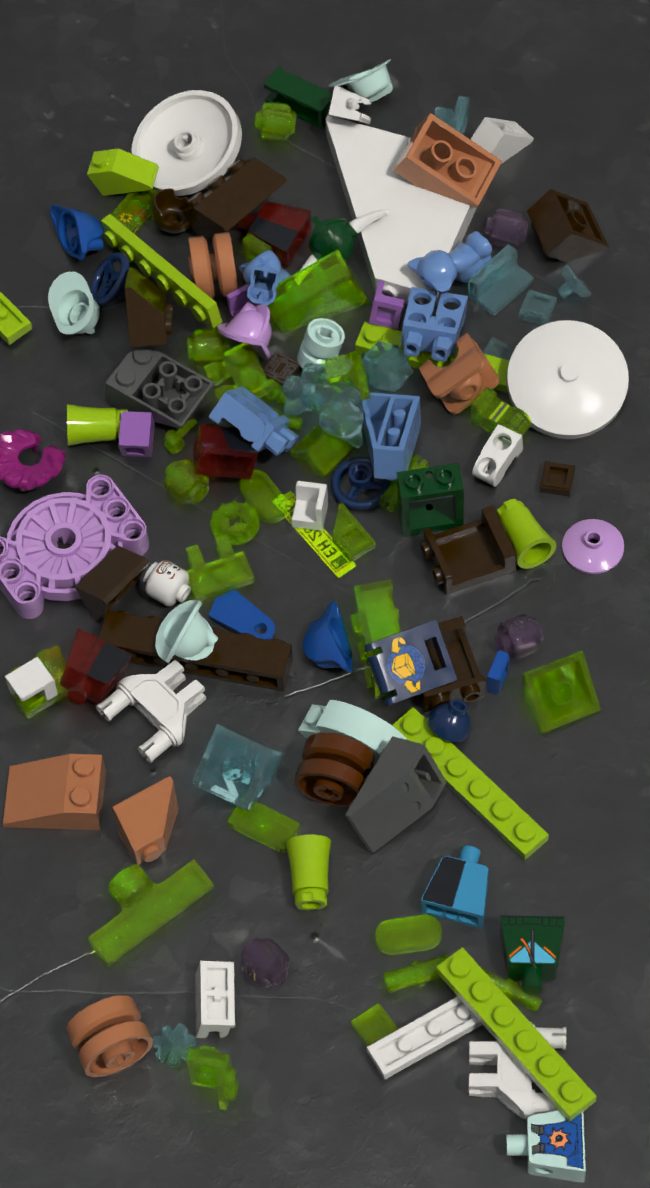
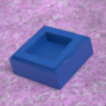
M498 650L487 676V692L496 695L500 693L509 672V653Z

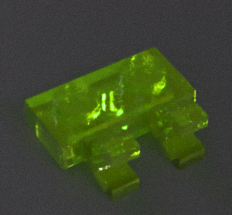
M241 343L222 354L224 362H212L204 366L209 379H212L215 386L220 385L231 376L235 382L234 385H223L214 389L218 400L221 399L225 392L244 386L259 399L273 392L252 344Z
M227 534L215 538L217 543L216 550L220 559L205 564L198 544L186 548L187 560L191 569L187 570L189 586L195 600L203 601L255 582L244 551L235 554Z

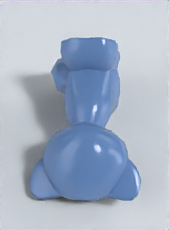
M476 231L468 235L466 243H459L449 254L442 250L430 251L424 257H418L409 261L408 267L418 275L425 285L432 287L440 293H444L451 289L454 280L468 283L476 279L483 269L489 267L492 264V247L489 241Z
M266 250L251 262L243 263L239 266V271L243 274L245 284H249L247 297L252 303L266 306L273 303L282 285L291 279L290 274L286 270L281 269V262L278 256L271 250Z

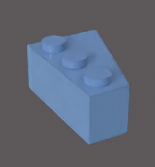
M360 392L362 425L374 478L390 481L397 480L396 472L408 471L421 428L420 396Z

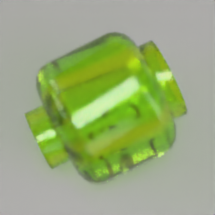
M266 102L262 105L261 112H255L254 129H260V135L263 139L285 141L289 138L290 134L295 133L296 111H291V107L288 104Z
M217 327L195 329L192 337H187L189 361H194V364L199 368L222 366L225 362V355H231L230 338L223 337L217 331Z
M191 459L174 461L166 468L164 487L180 503L196 504L207 495L209 491V476Z

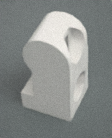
M498 424L481 450V454L473 467L472 476L494 487L497 486L514 458H517L523 451L522 435Z

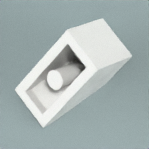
M485 117L470 140L502 160L503 163L531 144L534 138L514 121Z

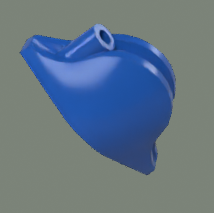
M51 204L49 212L59 241L66 253L82 260L87 252L103 249V241L101 239L103 226L97 218L81 210Z
M333 600L328 604L318 620L309 623V629L303 639V650L307 657L321 668H342L349 673L353 672L352 651L339 605Z

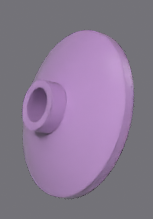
M586 519L575 523L566 531L562 540V552L565 560L574 569L586 574H601L610 571L621 561L624 554V540L617 528L610 523L599 519ZM588 540H597L599 542L591 543Z

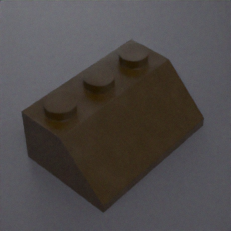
M255 157L246 161L240 158L228 167L230 172L226 176L219 175L208 184L210 188L204 194L199 192L187 201L189 206L182 211V214L198 236H204L205 239L211 238L214 234L230 230L286 183V178Z
M134 267L128 268L125 297L130 347L166 345L168 335H173V302L167 303L166 293Z

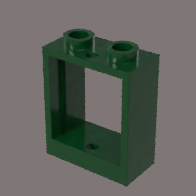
M459 463L396 472L398 516L403 537L424 534L423 530L430 528L432 533L464 525V487ZM428 473L432 474L431 477H426L425 475ZM453 495V497L409 503L410 501Z

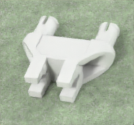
M176 659L157 674L131 675L121 679L117 683V690L100 704L96 705L98 713L102 717L104 716L107 722L111 721L114 716L128 705L134 706L158 729L156 734L137 748L143 758L147 756L146 761L152 763L154 759L170 746L178 747L183 743L187 716L206 700V696L203 694L205 688L196 679L177 694L173 691L186 680L185 675L182 673L184 667Z
M535 1027L554 1049L566 1050V1027ZM498 1041L470 1042L469 1064L497 1066V1073H469V1096L498 1098L506 1107L523 1119H527L530 1115L558 1110L544 1093H535V1089H532V1079Z

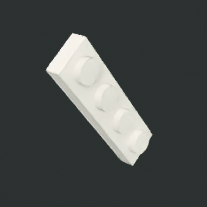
M456 997L368 1046L367 1053L385 1080L483 1024L459 997Z

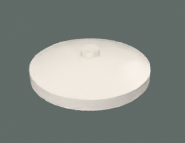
M203 90L181 92L160 102L144 117L133 139L132 154L154 162L159 166L153 186L154 191L158 192L159 190L172 188L176 196L190 195L206 189L213 179L219 175L223 176L228 171V167L234 163L242 141L241 123L233 108L221 96Z
M554 321L532 330L516 346L507 370L508 395L514 409L518 410V415L522 419L526 416L524 422L536 431L560 439L586 437L606 427L619 413L628 390V368L617 344L600 329L579 321Z

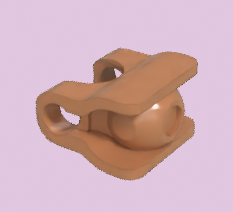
M465 333L456 340L459 349L458 356L450 365L440 368L436 367L431 360H428L419 367L432 394L436 398H440L447 410L453 415L466 409L499 383L497 373L481 348L468 333Z

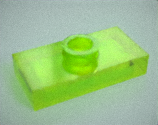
M246 796L242 797L227 821L228 827L284 855L287 852L285 842L297 836L301 829L299 822Z

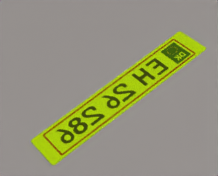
M289 491L275 500L273 504L292 525L296 496ZM294 527L338 578L356 567V564L324 528L323 531Z

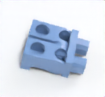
M411 287L402 328L401 348L404 349V355L416 357L420 354V351L431 352V357L434 360L446 362L449 356H454L457 346L456 340L460 336L461 328L464 326L468 296L446 292L441 293L436 311L438 291ZM424 297L430 300V303L420 305L415 302V299ZM454 302L460 307L450 310L444 307V304Z
M244 386L225 392L208 416L217 424L225 421L230 422L239 429L241 436L245 440L254 442L251 446L258 452L267 448L278 456L283 451H289L299 437L287 428L291 421L284 415L279 416L275 410Z

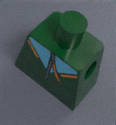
M500 916V938L507 976L510 979L522 980L523 993L528 995L539 994L542 992V980L556 979L564 938L565 916Z

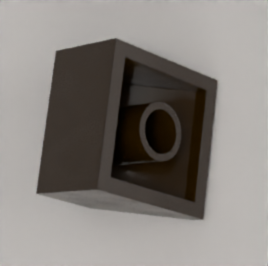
M550 189L527 210L531 220V227L538 234L542 243L541 248L550 258L568 262L605 251L609 247L589 204L585 201Z

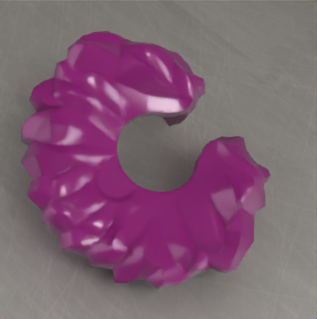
M18 429L14 432H2L0 434V480L7 486L19 488L21 491L43 487L52 477H57L59 472H61L63 463L66 460L64 456L65 451L58 449L56 445L45 447L40 462L33 466H26L19 462V454L28 448L37 452L41 436L30 430Z

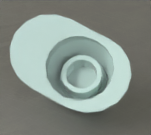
M391 59L370 70L337 80L329 84V87L345 84L352 93L365 97L370 102L376 101L393 90L386 64Z
M65 272L59 275L53 281L48 294L49 307L58 330L65 335L95 333L94 327L100 317V308L92 296L87 281L77 272Z

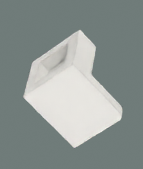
M297 481L292 527L323 531L328 508L327 484Z
M38 657L5 676L8 690L12 695L16 694L21 701H25L39 692L42 693L47 701L58 695L55 680Z

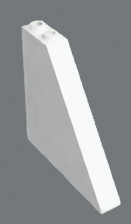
M327 115V140L352 220L370 212L383 209L389 210L388 215L372 222L357 235L375 293L379 280L384 281L382 295L405 300L404 304H408L411 287L436 291L420 280L418 275L408 267V262L418 257H424L427 253L434 250H442L449 254L462 242L476 208L417 187L393 171L410 137ZM419 297L415 299V302L420 305H426L430 303V300Z

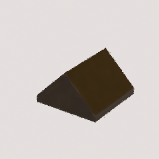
M117 545L75 586L92 617L97 622L106 614L107 610H110L141 579L150 563L145 557Z

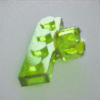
M194 859L159 884L152 882L139 865H131L120 871L109 883V892L121 906L122 912L89 936L88 942L105 964L110 966L212 890L214 884Z

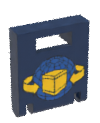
M436 619L364 645L366 651H372L379 647L381 652L368 657L380 694L392 690L395 691L396 695L383 700L385 706L458 680ZM430 638L442 667L436 670L425 644V640Z

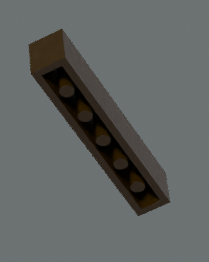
M107 610L97 642L99 652L106 642L131 654L126 663L158 669L165 668L169 664L158 656L155 648L156 635L163 619L157 616H137L124 610L117 612ZM211 627L218 640L215 642L213 651L207 658L196 661L182 659L174 655L170 661L171 663L176 659L184 667L182 673L284 692L293 662L292 644L286 643L281 639H261L249 633L234 634L225 632L220 628Z

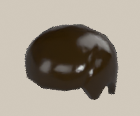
M172 188L159 190L154 195L151 206V219L154 225L165 232L173 234L188 230L191 225L182 214V211L189 206L187 203L188 198L177 197Z

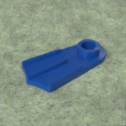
M235 589L216 597L208 614L211 620L238 634L249 633L256 638L270 640L276 632L274 622ZM260 629H265V630H266L265 633H262V634L257 633V631L260 630Z

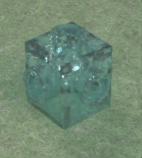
M378 341L359 361L368 375L369 383L378 390L395 392L405 384L407 378L413 373L407 362V356L399 349L398 345Z

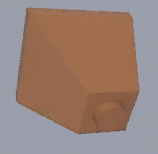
M171 776L112 807L118 834L137 866L143 862L154 861L167 849L179 810L174 782Z

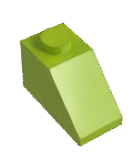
M118 148L95 151L87 175L103 196L153 190L159 166L154 162Z

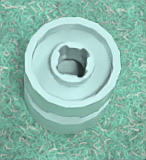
M325 318L311 321L297 354V361L301 368L314 375H325L331 372L345 339L342 327L335 321Z

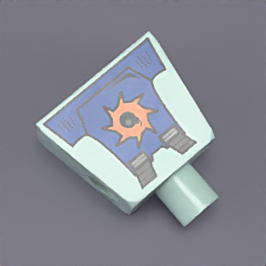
M559 1110L530 1115L527 1117V1134L506 1135L507 1156H527L529 1174L573 1182H584L586 1168L583 1112L570 1122Z

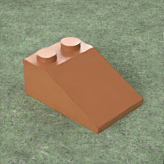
M429 113L416 127L393 171L417 187L477 208L502 160Z
M66 754L10 766L3 827L100 831L106 780L103 756L95 754Z

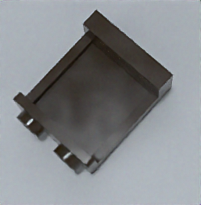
M493 505L482 508L481 519L434 535L430 528L423 530L424 541L420 542L423 556L426 560L431 559L434 566L431 568L434 580L437 585L442 584L446 595L516 571L517 554Z
M462 616L438 623L458 680L418 694L425 712L432 711L436 706L450 702L452 699H459L470 703L486 695V680L483 675H480L466 637V625ZM432 639L425 640L434 669L442 668Z

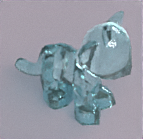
M347 358L340 359L333 367L306 363L301 377L296 375L287 377L282 387V391L287 397L283 411L284 415L297 417L305 410L319 413L318 424L323 431L344 439L356 448H361L363 445L361 429L364 423V411L360 405L361 393L357 388L358 383L349 373L345 372L350 367V360Z

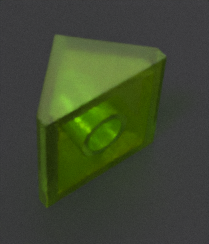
M582 651L522 675V697L541 733H546L601 710Z

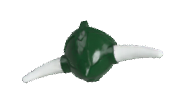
M383 209L370 212L351 222H348L345 218L320 221L318 217H313L311 220L315 224V228L309 241V249L312 254L299 271L292 290L297 292L306 278L325 262L347 261L351 257L354 238L359 235L358 233L372 222L388 215L389 210Z

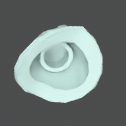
M189 600L179 604L168 613L161 623L156 635L155 648L158 656L168 664L174 655L182 659L197 661L207 658L213 651L218 637L213 633L209 623L199 613L202 605L200 600Z

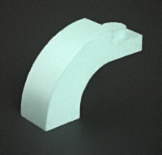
M329 700L326 706L312 704L298 729L304 738L317 733H335L355 739L372 751L375 758L373 766L377 763L382 750L386 748L392 736L407 740L397 729L378 716L357 706L337 700Z

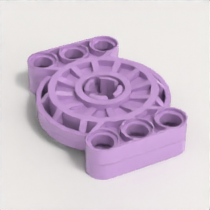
M103 474L95 475L88 480L86 495L61 492L33 501L17 515L10 526L7 538L0 536V589L22 618H36L44 609V598L53 601L81 599L75 586L117 545L141 556L145 554L149 548L147 527L113 480ZM122 514V516L113 517L114 515ZM132 536H139L138 538L130 539ZM61 540L63 544L73 545L66 549L58 548L57 541ZM16 575L15 578L7 579L9 576ZM28 597H32V598H33L32 600H29V601H23L24 599H26V598H28Z

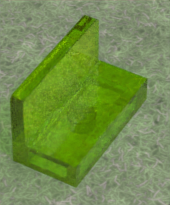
M360 350L325 360L326 376L329 385L353 379L358 400L371 398L368 377Z
M347 413L328 414L290 451V454L293 458H305L318 476H325L364 435Z

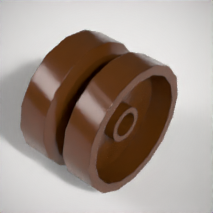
M335 733L310 735L306 739L302 752L303 761L298 765L294 778L295 787L306 797L321 804L349 808V805L355 800L362 788L366 777L373 769L375 762L374 754L361 742Z

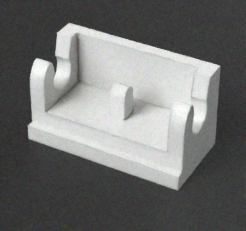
M334 86L329 115L370 125L371 117L356 110L360 108V103L371 105V102L365 97H360L358 94Z
M200 961L195 974L196 1038H206L209 1032L218 1031L220 1038L228 1035L230 1028L235 1027L234 962Z

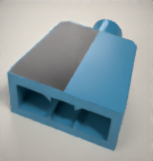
M464 845L461 848L458 859L449 856L442 857L422 896V914L483 929L489 868L478 864L481 854L479 849Z

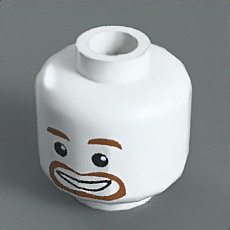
M168 560L161 561L160 563L154 562L143 578L146 594L167 607L173 606L178 601L183 603L191 591V587L188 585L190 578L188 572Z

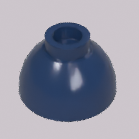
M452 699L450 702L436 706L427 717V723L432 732L448 742L465 741L471 730V720L467 712L468 706L459 699Z

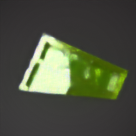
M336 250L278 283L276 298L273 303L267 306L275 323L283 333L309 325L314 319H326L369 304L370 301L357 275L340 251Z
M391 579L354 586L355 614L350 615L353 633H359L361 641L357 642L360 661L366 660L368 667L363 669L366 687H373L375 699L396 695L394 690L380 694L368 657L381 653L378 647L375 650L366 651L364 647L365 644L401 632L398 622V608H395L393 603Z

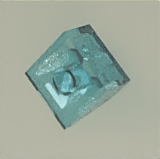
M217 724L191 784L249 811L273 782L285 752L231 727Z

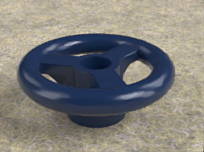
M118 252L108 256L100 264L93 276L90 291L99 307L108 305L116 297L123 298L125 296L129 260L123 253ZM117 261L121 265L119 272L113 269V264Z
M354 457L344 461L335 469L331 478V490L334 497L342 505L355 510H367L378 506L388 497L392 487V481L373 477L369 457ZM348 470L351 488L344 495L340 488V479ZM368 489H381L375 497L369 500H355L360 492H365Z

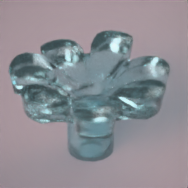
M566 264L561 272L566 283L558 289L560 295L564 299L573 292L578 293L581 297L590 296L591 292L587 289V284L583 280L578 281L577 275Z
M178 1024L175 1030L166 1025L162 1028L163 1036H154V1044L152 1046L159 1048L155 1054V1058L159 1063L165 1062L168 1058L169 1065L177 1067L180 1064L181 1057L188 1062L193 1059L194 1053L189 1047L195 1046L197 1039L194 1035H186L188 1028L184 1024Z

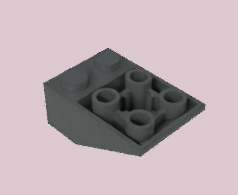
M151 346L132 347L105 382V401L118 409H128L130 412H152L154 422L182 429L212 389L214 382Z
M392 736L386 748L382 750L380 758L371 773L366 777L355 800L349 805L345 816L368 851L374 853L432 809L447 781L424 744Z

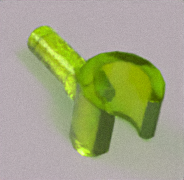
M191 418L182 429L177 431L169 430L166 433L165 447L171 454H176L183 449L185 441L182 437L197 424L194 418Z

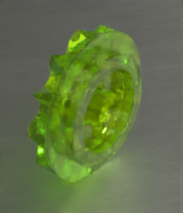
M234 499L232 503H221L219 509L213 510L210 524L214 536L219 541L229 545H240L250 541L257 534L260 527V519L256 508L249 506L247 501L239 503ZM240 515L241 524L235 523L230 528L229 518L235 519L236 516Z

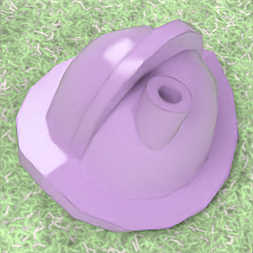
M247 302L230 323H222L217 326V331L220 334L246 343L261 358L265 360L270 359L271 355L267 346L272 336V329L269 322L270 310L268 306L263 304L254 306Z

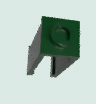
M279 65L264 83V88L271 91L265 98V103L271 106L277 105L276 108L282 111L284 108V112L323 129L326 126V117L329 115L333 93L331 94L330 91L289 72H284Z

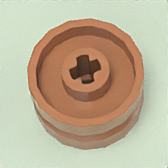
M230 233L214 234L212 238L214 253H209L207 240L204 236L189 237L190 257H188L191 282L212 299L215 296L213 281H218L220 295L223 298L237 290L238 284Z
M117 995L102 999L77 1013L68 1022L65 1029L73 1048L79 1051L78 1058L87 1076L104 1077L128 1068L142 1059L154 1044L146 1024L139 1021L141 1018L140 1012L132 997Z

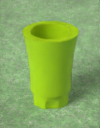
M67 404L68 446L90 442L116 441V438L119 439L121 413L128 411V409L116 410V408L82 407Z
M515 498L505 501L496 510L517 554L519 567L523 569L537 567L553 555L556 550V542L544 531L530 510L521 501H517Z
M322 835L292 837L285 844L290 862L292 894L295 896V905L297 909L307 911L325 908L327 906V894L329 893L328 869L331 839Z

